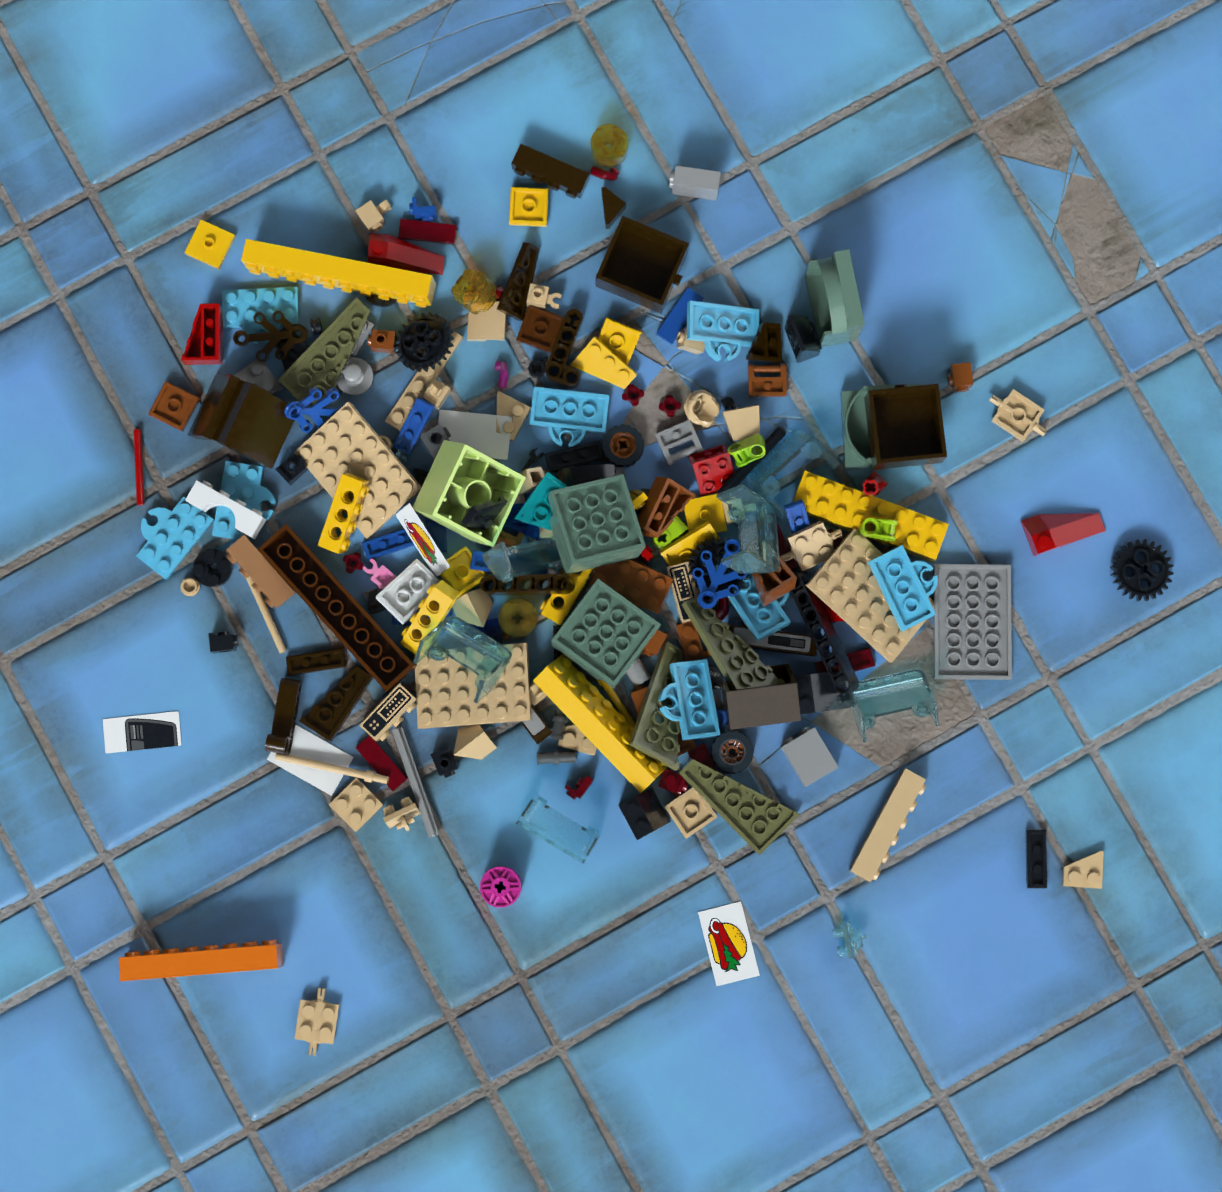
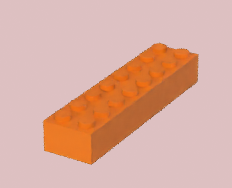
M275 939L262 941L260 945H257V941L242 943V946H238L237 943L223 944V948H218V944L203 946V949L200 950L199 946H190L183 948V951H179V948L164 949V953H160V949L144 951V954H140V951L126 952L123 957H119L120 981L277 969L283 967L282 943H277Z

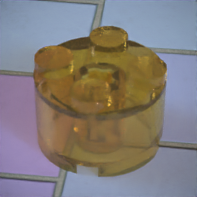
M614 124L599 126L590 140L593 159L598 165L604 167H615L624 162L628 153V137L626 133Z
M466 269L451 289L455 300L472 314L488 311L497 299L496 285L478 270Z
M524 599L509 600L503 604L499 611L498 620L500 627L511 638H526L537 626L536 610L530 602ZM517 614H520V617H523V619L520 620V623H516V621L513 620V618H516Z

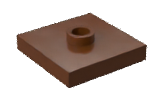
M165 381L148 415L183 432L200 398Z

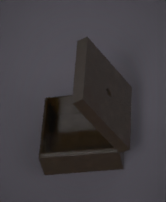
M232 374L215 375L188 435L195 439L214 440L251 461L272 469L294 420L287 418L284 413L288 403L253 383L240 380V378Z

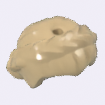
M706 390L693 391L688 395L684 403V411L687 418L693 423L706 428L714 422L721 409L715 397Z

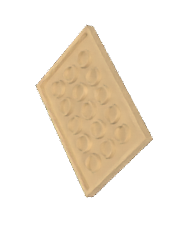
M347 402L294 452L306 462L305 466L333 499L342 474L350 473L369 481V491L362 500L363 508L355 521L357 523L356 527L366 539L375 534L412 500L422 488L351 402ZM350 491L348 497L351 501L354 499V494Z
M854 528L806 586L891 663L925 621L905 631H900L868 564V561L883 554ZM928 597L934 609V601L930 597Z
M528 643L423 651L419 657L414 654L418 729L532 721Z

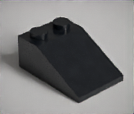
M789 315L784 329L797 363L819 356L822 347L819 339L814 337L813 332H815L812 321L809 322L806 316Z
M828 672L794 676L798 687L800 715L851 708L850 693H839Z

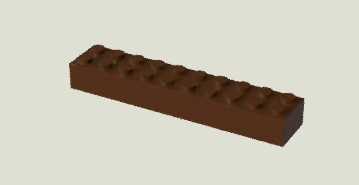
M287 524L257 549L386 692L389 693L416 668L415 664Z

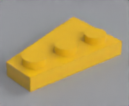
M596 336L570 364L572 367L623 389L637 376V373Z
M708 520L660 549V553L669 566L688 561L692 562L689 558L690 556H695L693 550H699V543L705 546V539L712 543L713 537H715L717 542L720 537Z

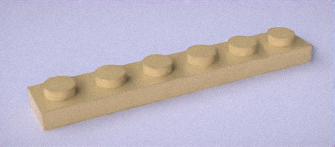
M455 331L451 334L455 339L450 341L454 347L448 348L451 354H445L447 360L441 359V366L436 363L434 370L429 367L428 372H425L423 369L421 372L417 371L386 418L385 422L401 431L417 397L422 398L432 380L438 378L463 340V337Z

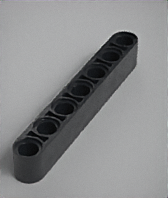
M793 572L797 578L799 577L800 583L798 584L796 580L795 588L790 592L836 690L842 694L856 691L859 687V680L823 603L806 586L811 580L810 576L806 572ZM814 611L816 613V618L813 617ZM838 663L840 664V671L838 670V667H837V664H838Z

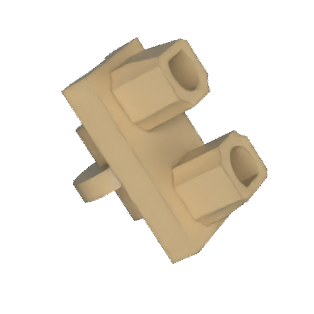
M409 797L400 801L402 809L398 811L395 810L393 805L383 809L385 815L383 819L389 829L396 826L397 830L404 827L406 831H410L409 824L415 822L413 817L421 814L419 808Z

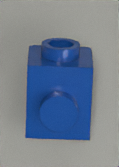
M412 197L413 203H409L410 215L414 214L415 220L430 222L438 218L436 206L418 207L416 197Z

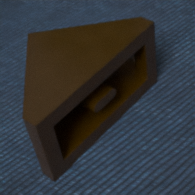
M601 187L605 227L610 229L626 209V203L606 187Z

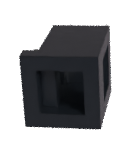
M293 454L279 467L275 468L290 486L307 471L304 467L306 462L299 455L295 457ZM294 464L295 469L289 470V466Z
M229 631L218 632V636L214 633H208L210 652L213 654L236 651V646H239L237 634H229Z
M449 747L430 754L440 777L444 775L445 778L456 774L455 770L458 767ZM443 760L448 761L447 767H442L441 762Z

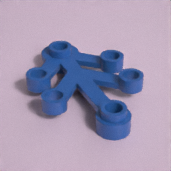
M313 387L310 389L309 395L301 401L288 403L284 413L287 418L297 420L301 430L304 433H308L312 430V424L309 420H305L302 415H310L317 424V429H319L326 423L320 415L333 416L340 409L324 408L330 402L336 401L340 394L336 388H330L326 393L327 396L311 407H306L312 401L319 400L322 397L320 389Z
M729 539L725 543V554L717 571L712 562V553L708 550L701 553L700 559L705 563L711 580L709 588H707L703 579L704 571L701 568H695L692 572V577L697 581L700 589V594L697 598L698 604L704 609L714 607L717 600L727 596L735 597L739 592L738 586L734 584L725 590L715 592L718 585L735 579L742 580L747 576V570L743 567L723 575L732 556L736 555L740 550V543L736 539ZM734 545L735 550L730 551L728 546ZM703 554H709L710 558L708 560L703 559ZM739 570L744 571L745 575L743 577L738 575ZM695 571H700V572H701V576H700V577H696V576L694 575V572H695ZM731 587L736 589L735 594L730 593L729 589ZM705 596L710 597L711 601L709 603L704 602Z

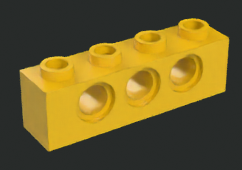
M350 473L341 475L318 546L337 554L348 550L350 535L355 531L357 525L355 522L357 515L361 513L363 508L362 500L369 491L368 480ZM350 491L354 494L353 501L348 497ZM344 509L348 513V517L346 519L342 515ZM337 527L342 531L340 537L336 533Z
M562 568L560 574H565L563 568ZM594 568L584 570L580 574H567L566 576L572 578L575 582L573 592L570 594H552L549 600L545 599L540 607L542 610L541 615L559 625H563ZM567 580L562 581L561 588H564L563 584ZM557 597L564 599V605L560 608L554 605V600Z
M443 580L436 585L434 583L427 591L429 596L427 599L424 598L418 606L420 611L414 613L410 619L412 624L410 627L407 626L401 634L403 639L400 644L418 657L426 650L460 595V592Z

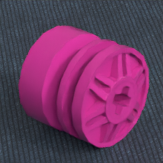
M497 866L488 870L480 882V892L483 899L494 907H506L513 904L519 898L522 891V882L519 875L513 869L506 866ZM502 881L506 889L498 892V888H495V885Z

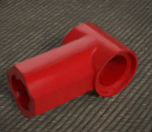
M874 470L863 482V492L867 496H877L888 483Z

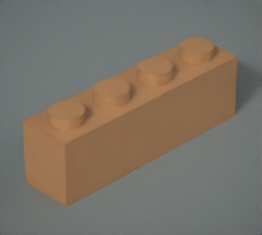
M245 535L226 549L228 553L226 555L227 559L232 564L236 563L241 568L238 571L245 579L250 578L253 582L251 586L257 593L262 592L266 597L264 601L271 608L275 607L277 609L295 594Z

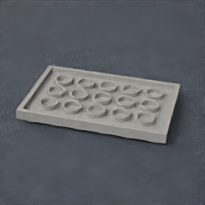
M934 564L933 576L937 575L938 578L937 587L933 593L934 611L936 613L934 615V679L1012 680L1011 565Z

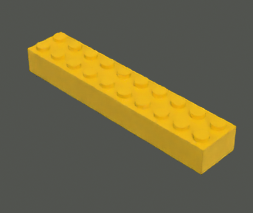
M250 239L245 241L241 262L249 272L255 275L265 273L275 279H278L280 276L285 277L286 280L291 282L301 280L305 281L304 283L307 285L315 286L316 284H321L327 289H334L336 287L341 288V291L346 293L356 291L360 292V295L371 297V294L378 295V298L382 300L393 298L397 299L399 303L408 304V302H412L416 306L426 308V305L432 306L436 288L432 275Z

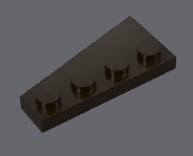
M527 242L522 244L497 307V310L517 321H523L525 317L530 283L533 282L540 250L538 247Z
M356 666L339 682L337 687L330 691L299 722L332 742L373 680V677Z

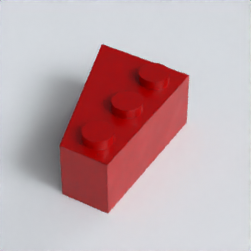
M219 303L200 304L181 361L184 365L223 364L222 307Z

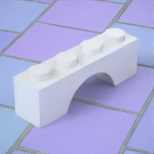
M196 480L185 501L204 512L215 506L230 508L235 516V528L255 540L266 521L262 517L263 513L255 508L252 511L247 509V504L239 499H236V501L229 499L230 494L221 489L219 492L213 490V485L205 480L202 483Z

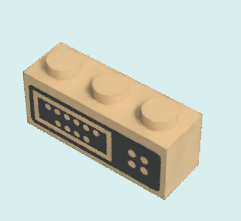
M689 561L666 568L668 576L674 578L671 589L681 624L691 621L682 604L687 600L698 597L700 594V589H695L697 584L695 582L691 583L692 575H688L689 571L693 570L688 567Z
M399 683L359 726L376 742L380 740L383 742L390 735L389 730L393 726L397 727L404 720L402 716L406 712L411 713L416 708L417 704L415 703L417 699Z

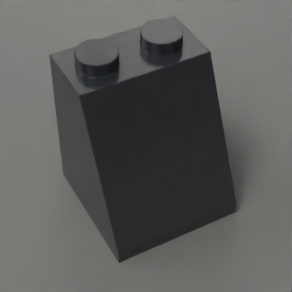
M653 788L618 805L636 840L670 823Z

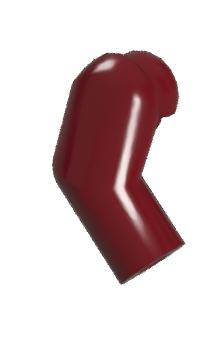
M593 166L590 174L600 179L615 181L618 178L619 170L612 167L608 172Z
M728 597L718 600L719 608L715 612L716 617L720 621L729 613Z

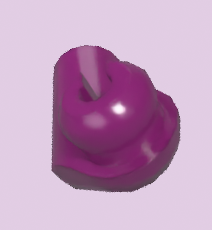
M496 361L494 369L495 371H500L497 387L506 389L509 378L507 363Z

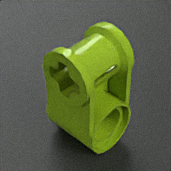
M759 434L735 442L728 448V453L733 455L737 467H743L754 460L762 458L766 452L765 440Z
M677 515L669 527L660 535V537L665 536L664 542H658V538L653 537V545L656 548L662 549L688 530V527Z
M867 518L860 524L859 531L865 537L884 541H896L894 535L898 521ZM866 523L873 525V532H868L865 529Z

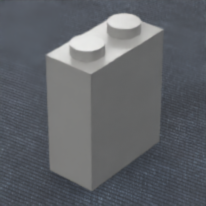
M675 166V172L671 171L669 188H673L672 195L717 201L721 172Z
M809 726L800 731L799 734L801 736L796 739L791 736L783 741L784 746L781 747L782 752L803 787H807L839 768L816 728L810 729Z

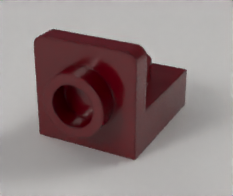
M666 769L663 772L658 787L681 795L682 791L686 792L688 782L680 774Z
M586 776V778L581 777L575 785L578 788L576 791L568 785L564 787L567 789L566 794L574 800L577 797L581 799L594 780L589 776Z

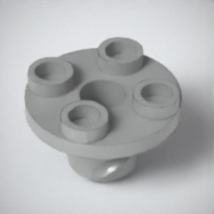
M357 357L349 358L346 366L342 369L337 385L344 393L359 396L371 387L374 379L373 370L365 360Z

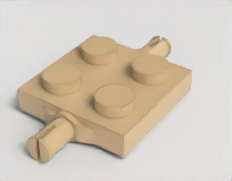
M1012 389L1004 400H1001L994 394L989 401L998 406L997 413L991 421L1020 441L1024 442L1028 434L1033 430L1042 435V437L1047 432L1045 428L1038 424L1045 410L1016 390Z
M819 521L786 536L790 544V552L780 557L784 562L794 558L803 572L825 562L835 551L833 540L843 536L840 528L829 533L823 522Z
M318 988L317 998L314 1000L300 999L294 1039L305 1040L310 1043L308 1055H311L313 1048V1056H316L317 1044L334 1043L339 1004L329 1003L324 1000L325 988H322L321 996V988Z

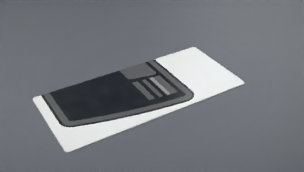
M178 711L103 719L105 753L182 745Z

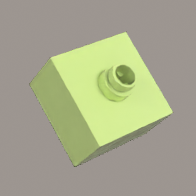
M444 440L416 498L413 509L415 512L470 541L494 547L526 477L466 444ZM501 496L508 501L494 519L493 525L487 530L468 527L461 522L474 505L483 504L489 500L495 503Z

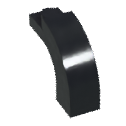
M611 464L583 465L556 470V478L568 487L624 474L625 477L624 467Z

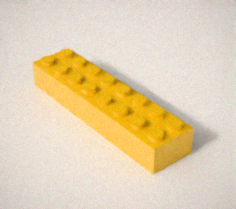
M804 471L793 502L803 500L807 516L849 532L854 528L859 531L860 524L867 518L898 521L894 535L896 541L866 538L892 548L903 545L906 553L932 563L937 559L949 526L945 522L878 497L867 496L864 492L808 471ZM871 523L865 524V529L868 532H873V525Z
M563 654L550 663L533 680L640 793L668 768V766L629 745L634 727L626 721L622 714L613 708L611 702L605 699L598 689L585 678V675L578 671Z

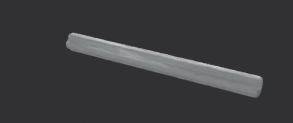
M397 727L392 732L428 837L432 838L439 835V830L403 727Z

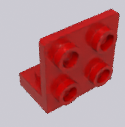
M724 444L688 456L690 464L694 469L701 497L717 493L723 484L734 474L730 455Z

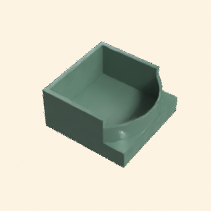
M850 250L836 251L832 257L809 261L805 272V280L817 338L820 341L821 347L857 341L865 322Z
M906 384V387L919 386L921 384ZM895 385L863 386L857 391L841 392L844 469L872 468L864 397L870 390L895 388Z
M624 474L549 492L548 499L553 513L549 522L565 575L637 558L646 547Z
M597 579L551 640L553 648L595 679H601L612 688H615L629 668L637 661L641 652L658 631L661 624Z

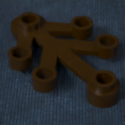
M275 311L272 319L277 323H281L288 330L279 331L266 319L264 314L258 312L253 317L254 322L262 325L269 332L247 334L245 331L239 330L234 333L233 341L238 346H246L249 342L270 340L256 354L258 361L266 362L269 358V353L281 339H288L284 346L275 352V357L280 361H284L287 358V353L296 343L300 344L306 341L308 331L303 325H293L285 318L281 311ZM277 314H281L280 320L275 319ZM262 315V321L258 322L257 316ZM297 331L302 332V335L299 338H297L295 335ZM240 336H245L244 342L239 341ZM283 351L284 357L279 358L278 353ZM265 353V358L261 360L259 355Z

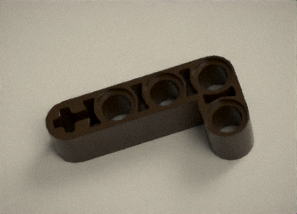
M571 309L567 312L545 368L548 380L568 388H576L580 384V373L578 370L567 366L583 323L582 313L577 309ZM577 316V320L574 321L573 328L570 327L571 318ZM565 333H570L573 337L571 340L566 341L562 336ZM559 350H563L566 353L563 358H558L555 354ZM557 368L559 373L553 376L549 374V370ZM570 374H574L577 377L574 382H569L566 378Z
M281 678L272 731L266 738L265 750L268 752L290 754L302 688L301 680Z

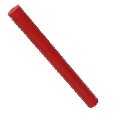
M134 429L137 505L142 506L144 505L141 429Z

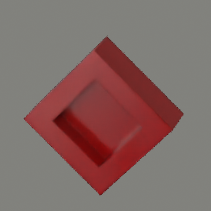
M646 545L639 556L649 563L653 558L651 554L653 550Z

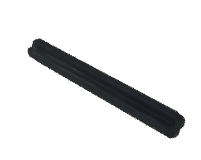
M778 427L765 440L766 452L762 458L740 467L717 491L721 498H727L786 436L783 428Z

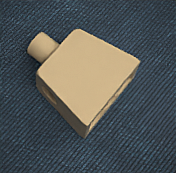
M759 405L721 411L732 441H742L752 435H760Z

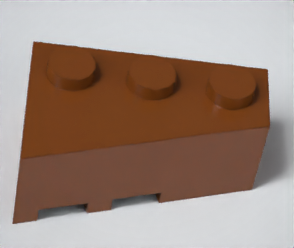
M656 477L647 495L648 499L644 501L645 505L637 516L642 534L646 537L659 538L674 521L675 516L685 509L684 506L697 495L668 477Z
M763 535L747 544L746 553L748 555L746 559L750 561L749 567L763 607L793 590L797 577Z

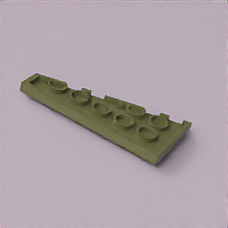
M356 297L278 381L299 401L309 395L311 388L318 387L322 392V397L319 400L312 401L306 407H311L327 396V391L330 388L336 387L342 374V369L346 366L371 311Z
M698 597L687 600L682 604L731 690L786 683L782 678L778 679L772 673L773 669L769 665L766 667L759 660V655L738 634L735 636L728 629L730 626L726 622L722 623L716 617V612L712 608H702L698 604Z
M665 642L659 654L629 745L676 771L679 770L677 758L680 752V745H678L680 724L679 721H672L666 718L659 709L663 706L671 708V699L666 698L663 701H658L661 690L666 685L672 683L669 664L682 662L683 650L669 642Z
M690 759L678 771L758 855L800 815L694 759Z

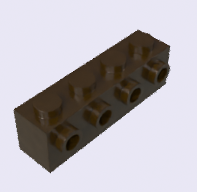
M520 144L511 163L512 169L516 174L520 176L525 174L531 177L532 181L539 184L541 182L548 184L550 189L564 191L567 196L574 199L576 197L581 199L590 179V173L523 144Z

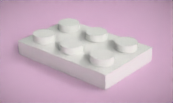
M416 559L376 596V599L403 625L420 609L418 606L424 598L427 599L429 596L427 591L433 583L436 585L440 580Z

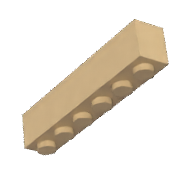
M906 768L902 770L848 871L868 882L878 878L881 872L878 868L882 862L885 863L890 855L888 852L890 846L896 844L899 838L897 835L899 829H903L908 821L906 818L908 812H913L917 805L916 797L918 794L922 795L926 788L924 784L926 779Z

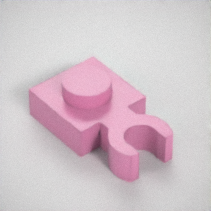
M373 559L369 560L373 564L372 569L363 567L367 574H373L370 579L382 590L397 577L384 565L378 568V564Z

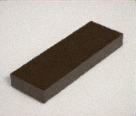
M344 648L286 657L288 676L346 667Z

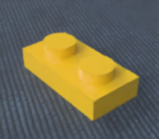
M635 489L629 492L634 510H638L645 505L644 501L648 497L644 492Z

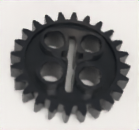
M422 312L420 318L414 315V321L408 319L409 324L402 325L404 331H398L401 337L396 338L399 342L395 345L398 349L396 354L403 365L407 368L409 367L412 371L416 369L418 372H421L423 369L425 372H428L429 367L433 370L435 369L436 363L441 366V359L447 360L445 354H451L448 348L454 347L450 342L455 339L451 335L454 331L450 328L451 325L437 313L433 315L431 312H428L426 316Z
M713 537L712 543L705 539V546L699 543V550L694 549L693 553L695 556H690L689 558L694 563H689L688 567L693 570L701 568L704 573L708 572L700 559L701 553L705 550L712 553L714 567L716 568L717 564L719 566L722 560L719 557V553L725 552L724 546L726 542H723V537H720L718 542ZM734 545L728 546L730 551L735 550ZM740 547L739 552L732 556L731 560L735 562L728 564L723 575L728 574L727 570L730 568L737 570L739 567H743L747 570V573L751 571L750 568L746 567L750 564V561L744 560L748 554H741L743 547ZM703 554V559L708 560L710 558L709 554ZM693 570L689 571L688 575H692ZM695 571L694 575L700 577L701 572ZM738 571L739 576L743 577L745 575L744 571ZM704 575L703 579L707 588H709L711 583L709 575ZM747 575L742 580L735 579L720 584L715 592L725 590L732 584L737 585L740 592L739 585L744 587L746 583L743 580H748L749 576ZM694 578L691 579V583L697 582ZM734 587L729 589L731 594H734V590L736 591Z
M1139 539L1135 540L1134 544L1130 541L1127 543L1128 548L1123 545L1121 546L1122 552H1116L1118 558H1112V561L1116 563V565L1110 566L1111 569L1115 570L1110 576L1116 577V580L1112 583H1119L1117 590L1123 589V596L1129 593L1130 600L1136 596L1138 602L1141 601L1142 597L1145 601H1148L1149 595L1152 599H1155L1156 593L1158 595L1163 594L1161 589H1168L1165 583L1172 582L1168 578V576L1174 574L1169 571V568L1174 566L1168 564L1171 557L1165 558L1164 555L1167 553V550L1161 552V545L1155 548L1154 541L1149 545L1147 544V539L1143 540L1142 544ZM1137 552L1143 555L1144 559L1142 562L1136 559ZM1152 564H1156L1159 567L1158 573L1152 571ZM1140 567H1144L1143 574L1139 573ZM1125 568L1132 570L1131 577L1125 575ZM1141 579H1145L1148 582L1147 588H1142L1140 585Z

